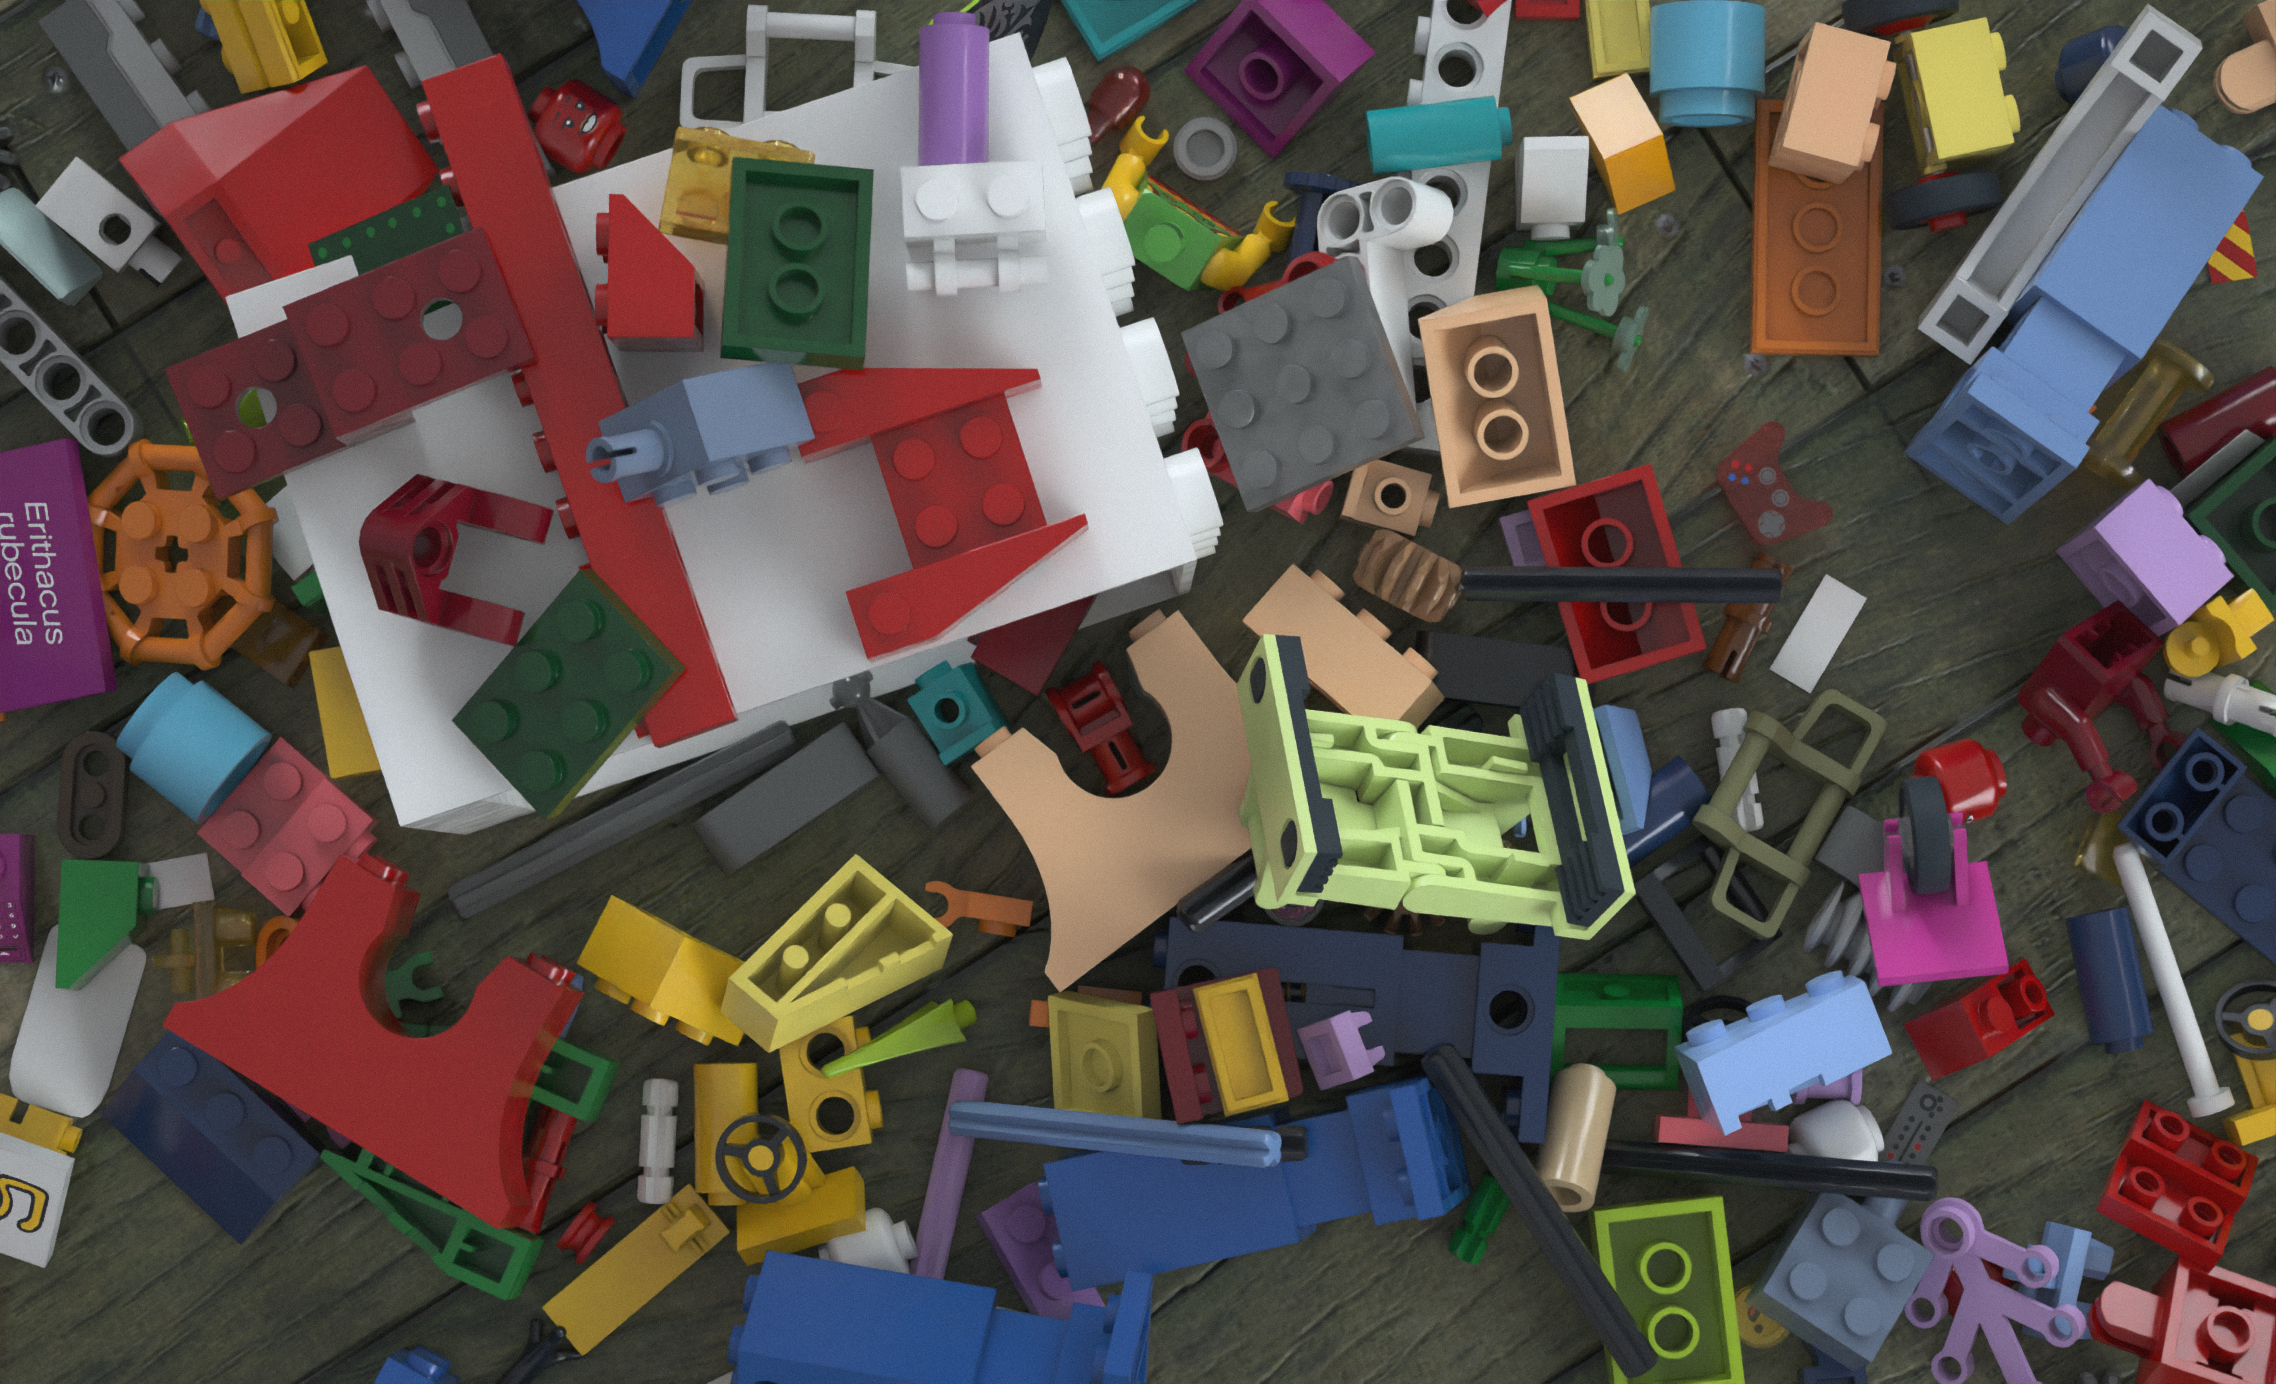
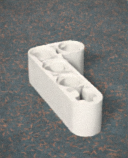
M1397 176L1352 187L1330 195L1322 204L1317 217L1319 252L1329 254L1337 260L1346 256L1358 258L1416 412L1403 252L1431 245L1441 240L1452 224L1453 206L1451 199L1445 192Z

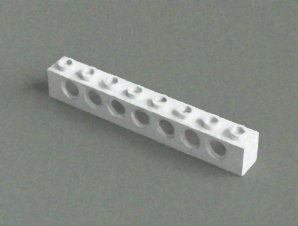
M1432 0L1430 17L1418 16L1413 54L1424 55L1425 59L1422 80L1410 79L1406 106L1494 95L1498 108L1512 0H1507L1501 4L1489 17L1481 13V17L1471 24H1460L1450 17L1446 6L1449 0ZM1447 58H1462L1471 66L1473 80L1466 86L1452 87L1446 84L1440 77L1439 64ZM1491 161L1398 172L1397 176L1425 185L1434 182L1446 183L1453 188L1457 195V206L1453 209V221L1449 231L1441 240L1431 244L1439 246L1446 252L1449 258V269L1440 276H1427L1421 273L1415 265L1414 254L1419 248L1403 252L1408 313L1419 307L1429 308L1436 312L1474 296ZM1410 333L1413 370H1419L1427 374L1422 341ZM1430 398L1425 402L1416 403V415L1425 438L1397 451L1440 457Z

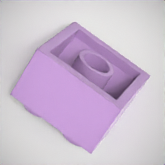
M2150 479L2129 490L2055 550L2104 608L2119 599L2157 636L2182 624L2234 577L2224 565L2226 559L2221 549L2210 538L2198 535L2182 517L2183 509L2176 497L2164 487L2155 486Z

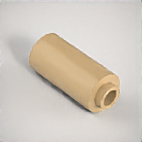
M1584 1063L1571 1065L1567 1069L1558 1071L1553 1077L1547 1105L1545 1143L1539 1144L1535 1164L1537 1173L1563 1212L1585 1211L1594 1204L1616 1094L1614 1082L1605 1075L1603 1070Z

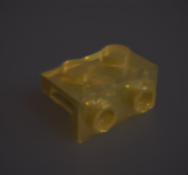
M678 127L674 139L658 230L662 234L726 245L730 172L733 157L814 164L816 155L811 151L801 150L797 146L782 140L759 142L733 137L723 130L714 127H698L695 129Z

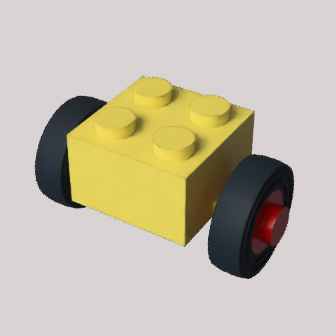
M1847 0L1842 4V15L1846 30L1871 37H1896L1894 38L1895 45H1900L1893 52V57L1896 63L1920 176L1927 177L1919 179L1915 185L1894 191L1885 197L1886 214L1892 230H1910L1929 226L1930 233L1945 232L1967 226V217L1990 211L2002 204L1999 180L1994 171H1976L1963 174L1957 171L1945 172L1947 170L1994 161L2015 143L2013 133L2020 132V117L2015 98L2012 94L2004 96L1999 71L2006 69L2003 41L1999 32L1990 33L1987 17L1923 30L1927 25L1947 19L1959 12L1958 0Z

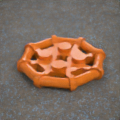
M148 439L133 442L128 447V455L87 497L108 633L120 648V658L133 666H138L142 662L197 665L204 671L219 666L222 654L263 612H271L276 598L271 595L274 524L279 522L276 508H268L256 491L251 488L228 498L241 516H238L235 520L224 518L215 506L221 504L215 498V493L196 446L153 444ZM166 470L195 472L192 490H170ZM140 480L146 495L140 501L130 503L124 511L113 508ZM105 528L116 531L115 571L103 573ZM178 537V546L188 550L187 561L179 562L176 570H174L168 559V550L172 546L173 540ZM247 537L245 579L240 577L241 538ZM120 590L122 597L127 602L137 605L141 614L135 624L131 622L109 593ZM231 595L237 602L214 625L210 614L216 608L211 606L221 596ZM164 619H185L189 634L188 639L159 637Z

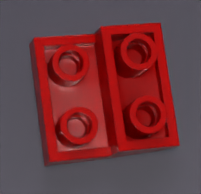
M2144 1099L2117 1154L2095 1211L2212 1271L2223 1255L2235 1214L2247 1198L2259 1158L2242 1150L2236 1144L2223 1140L2186 1121L2177 1113L2165 1110Z

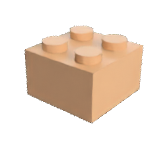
M1815 22L1799 43L1767 165L1840 185L1854 170L1861 172L1864 162H1870L1880 130V125L1870 122L1873 109H1878L1881 99H1887L1895 75L1896 63L1886 60L1891 42Z

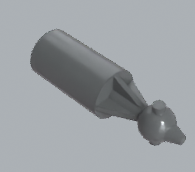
M869 670L833 682V697L829 700L830 704L835 709H839L841 706L855 708L867 747V755L929 831L933 830L974 796V793L951 765L945 766L938 756L940 752L911 716L907 717L870 697L871 688L869 682L873 680V675Z

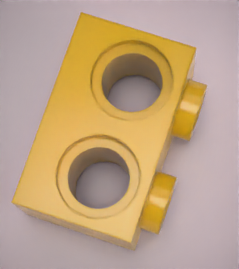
M848 1015L780 1047L779 1053L790 1124L799 1132L809 1153L872 1143L874 1141L873 1129L884 1127L878 1089L866 1090L863 1067L828 1079L823 1077L821 1069L811 1061L809 1055L811 1041L821 1033H830L837 1036L844 1045L845 1055L871 1041L869 1026L857 1027L855 1015ZM841 1097L851 1104L854 1110V1122L848 1131L832 1133L821 1125L818 1114L819 1108L825 1099Z

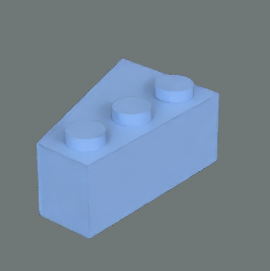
M1841 970L1829 972L1808 981L1805 984L1808 992L1785 1002L1782 995L1771 996L1746 1008L1748 1017L1725 1026L1723 1020L1718 1019L1689 1030L1686 1033L1689 1041L1673 1048L1701 1119L1726 1136L1742 1128L1738 1118L1739 1115L1769 1104L1771 1111H1776L1793 1103L1790 1095L1817 1083H1820L1821 1086H1827L1892 1054L1865 981L1853 975L1844 977Z

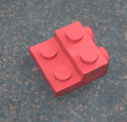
M280 737L199 829L197 834L242 873L241 876L283 913L288 917H297L302 910L306 912L339 855L360 859L364 852L368 853L377 841V838L371 831L380 820L285 737Z

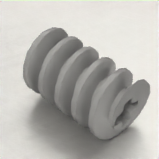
M1840 880L1809 923L1802 951L1808 954L1824 943L1828 946L1823 963L1826 968L1829 969L1845 958L1849 961L1845 977L1853 975L1858 978L1864 973L1870 975L1867 989L1871 997L1886 987L1891 990L1886 1008L1891 1013L1906 1002L1915 1005L1934 981L1878 987L1865 915L1861 916L1863 910L1861 894L1856 891L1840 901L1844 888V881Z

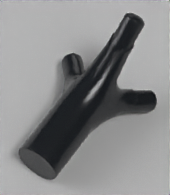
M533 1319L530 1324L528 1342L523 1353L495 1384H530L535 1377L546 1369L564 1361L579 1360L581 1354L575 1347L556 1349L567 1334L565 1327L557 1326L543 1339V1321Z

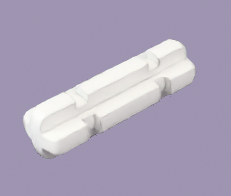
M1743 708L1719 710L1713 713L1711 717L1714 739L1719 738L1721 746L1716 748L1721 781L1745 738L1746 733L1743 731V726L1748 718L1747 712ZM1756 771L1731 816L1745 832L1757 831L1764 824L1761 803H1756L1754 794L1759 793Z
M650 1078L645 1080L643 1084L642 1105L647 1106V1114L641 1115L639 1166L644 1167L643 1175L638 1176L637 1198L640 1202L647 1204H666L673 1197L674 1177L669 1176V1168L675 1166L677 1116H673L672 1112L673 1107L678 1106L679 1085L673 1079Z

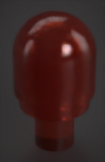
M1128 65L1115 67L1104 76L1090 93L1091 98L1086 103L1092 111L1087 117L1092 133L1091 136H1088L1090 145L1096 147L1111 128L1121 132L1125 126L1129 127L1148 104L1151 96L1150 82L1147 76L1138 68Z

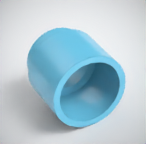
M1692 0L1664 3L1650 9V97L1659 100L1660 123L1681 127L1714 128L1741 126L1755 122V100L1765 96V7L1740 1Z
M174 672L161 682L136 710L119 735L116 747L132 759L130 771L194 822L202 824L213 815L255 767L266 751L272 739V734L204 680L194 685L179 672Z

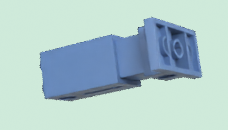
M2160 104L2081 206L2010 308L2004 320L2011 324L2012 327L1996 349L1992 346L1959 378L1933 418L1916 433L1903 452L2006 525H2009L2077 469L2090 449L2085 443L2100 422L2088 413L2103 389L2107 390L2142 360L2264 178L2263 175L2251 168L2250 160L2242 152L2228 145H2218L2198 131L2197 123L2180 110L2174 108L2166 109Z

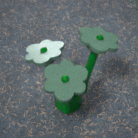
M1607 208L1608 224L1597 225V237L1550 242L1527 239L1524 248L1505 246L1500 253L1497 264V292L1538 284L1544 295L1551 296L1555 290L1556 282L1581 284L1582 291L1587 296V306L1590 311H1598L1602 316L1613 315L1618 304V294H1621L1625 287L1622 248L1625 240L1620 234L1617 208ZM1594 251L1593 259H1589L1586 262L1583 270L1558 268L1556 258L1548 257ZM1547 300L1551 317L1613 339L1611 351L1620 354L1617 363L1618 371L1622 373L1627 372L1634 352L1642 343L1641 337L1649 315V307L1640 306L1634 319L1624 316L1619 326Z

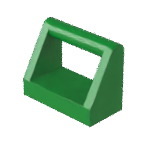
M1558 973L1549 1089H1551L1553 1077L1558 1071L1574 1065L1564 1064L1566 1028L1663 1029V1065L1590 1064L1603 1070L1605 1075L1614 1082L1616 1090H1677L1679 1061L1673 1047L1681 1044L1683 1016L1678 975Z

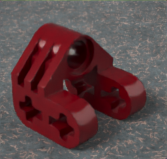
M416 474L373 509L365 518L360 530V553L378 609L440 628L516 647L525 612L442 590L439 587L441 581L448 576L459 538L457 523L545 545L554 510L520 499Z

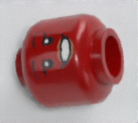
M571 79L565 82L556 91L548 86L545 87L533 103L528 114V119L536 123L533 132L544 154L576 174H585L594 167L600 171L605 169L617 153L627 133V128L621 124V107L610 98L578 79Z

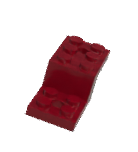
M480 226L282 306L287 317L286 320L167 367L165 371L215 496L219 500H224L414 423L416 420L412 413L413 410L537 361L485 231ZM440 301H450L458 305L463 318L459 331L453 337L445 340L429 337L423 325L424 316L428 308ZM266 389L273 394L277 403V410L273 420L260 428L246 426L239 414L242 398L252 390Z

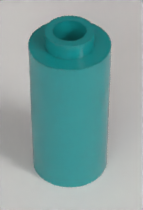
M1494 95L1365 111L1367 146L1373 175L1501 160V146H1509L1513 142L1508 107L1497 108Z

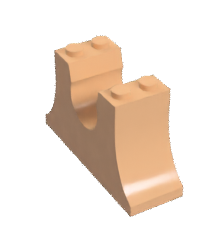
M1158 609L1129 631V637L1134 643L1126 649V656L1143 695L1154 702L1163 714L1171 738L1168 763L1161 775L1149 787L1137 794L1123 798H1104L1090 794L1078 787L1067 776L1057 754L1023 727L1012 735L1006 726H1003L974 748L981 759L974 763L971 768L1018 829L1040 871L1051 917V945L1044 972L1059 992H1062L1177 905L1179 899L1252 848L1249 830L1242 826L1238 812L1244 798L1251 761L1236 686L1237 683L1214 658L1179 610L1166 618L1162 611Z

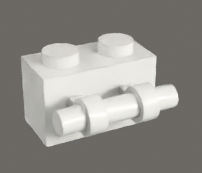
M1042 160L900 167L904 239L907 248L934 246V261L906 263L908 291L936 289V296L958 295V288L999 286L1000 293L1021 292V285L1049 283L1047 255L1019 257L1018 242L1047 240ZM997 243L998 258L956 260L955 245Z

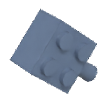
M765 362L683 379L599 421L598 424L602 437L593 438L589 442L586 449V462L592 463L610 459L611 464L596 467L589 471L594 479L600 483L614 482L617 479L625 503L653 497L656 507H663L695 496L697 494L695 487L707 486L709 495L720 494L741 487L750 482L746 471L751 470L752 475H757L791 463L792 458L789 451L815 439L791 364Z
M1888 1159V1160L1886 1161V1162H1888V1163H1900V1164H1903V1163H1901V1162H1899V1161H1897V1160H1893V1159ZM1812 1192L1806 1197L1744 1302L1805 1342L1812 1344L1851 1371H1854L1872 1363L1935 1257V1254L1900 1232L1895 1225L1909 1200L1867 1196L1861 1205L1844 1194Z

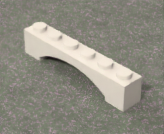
M2147 3L1920 315L1919 330L1969 365L1972 364L2008 315L2010 308L2081 206L2161 102H2164L2203 49L2200 39Z

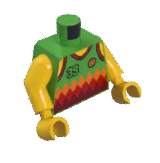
M1143 115L1139 116L1120 141L1119 148L1122 154L1117 157L1101 188H1111L1133 256L1189 292L1213 291L1214 289L1226 291L1234 286L1242 287L1271 256V251L1281 252L1287 248L1293 236L1296 216L1290 222L1276 220L1273 216L1279 202L1270 201L1264 206L1253 234L1244 235L1146 171V166L1152 163L1168 141L1169 133L1164 129L1157 139L1148 137L1141 128V124L1146 117Z

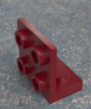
M1270 967L1149 993L1177 1124L1203 1119V1116L1224 1112L1193 988L1252 973H1257L1288 1098L1299 1096L1303 1093V1085L1279 972L1276 968Z

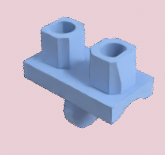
M2046 1221L2041 1245L2049 1247L2058 1257L2059 1270L2057 1275L2041 1288L2025 1286L2017 1278L2016 1272L2006 1268L2003 1269L2002 1277L2020 1282L2018 1292L2049 1307L2055 1308L2060 1304H2071L2077 1307L2086 1319V1330L2079 1339H2093L2087 1327V1313L2092 1304L2077 1300L2082 1276L2104 1280L2110 1272L2114 1250L2092 1239V1232ZM2030 1257L2028 1264L2031 1271L2036 1275L2045 1276L2046 1270L2042 1261L2038 1258ZM2056 1317L2055 1324L2058 1330L2063 1334L2072 1335L2071 1323L2064 1317ZM2022 1326V1334L2047 1341L2042 1333L2028 1326Z

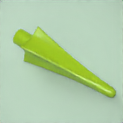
M952 999L947 1000L941 1005L930 1001L872 1041L849 1054L825 1064L821 1069V1073L824 1078L831 1079L887 1059L964 1042L966 1038L961 1029L976 1023V1011L967 1000L954 1005Z

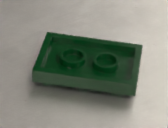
M733 157L730 172L720 358L851 370L863 369L866 352L874 169Z
M593 569L579 570L452 721L544 820L556 818L562 813L684 672L686 667Z

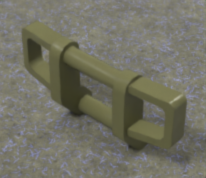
M1828 689L1819 694L1791 732L1780 722L1758 711L1750 713L1743 726L1746 736L1710 803L1708 805H1700L1692 820V824L1724 851L1706 902L1707 908L1711 913L1758 940H1766L1776 934L1797 892L1804 890L1812 873L1808 867L1845 798L1854 797L1862 782L1859 776L1887 726L1882 716L1834 689ZM1826 707L1835 709L1861 724L1865 729V736L1847 768L1801 742ZM1765 753L1823 786L1786 855L1745 832L1731 818ZM1738 859L1784 885L1765 922L1757 921L1731 906L1726 900V891Z

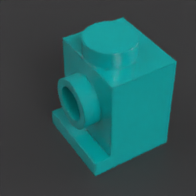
M947 660L941 662L915 679L921 691L907 699L940 751L938 756L945 766L960 761L974 752V748L1003 726H1006L1007 729L1012 727L972 662L959 665L952 669ZM946 698L953 699L958 704L959 715L955 721H950L941 707L942 702Z

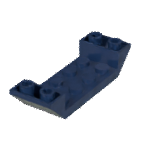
M2195 727L2117 823L2115 828L2128 842H2131L2138 849L2139 854L2154 870L2276 968V800L2243 774L2248 768L2200 728Z

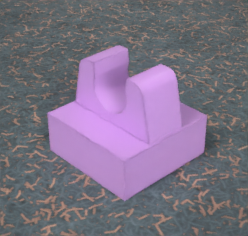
M1348 1010L1296 1030L1320 1091L1353 1081L1374 1072L1373 1066L1384 1058L1385 1051L1383 1046L1366 1050L1359 1034V1027L1372 1022L1368 1012L1351 1013Z

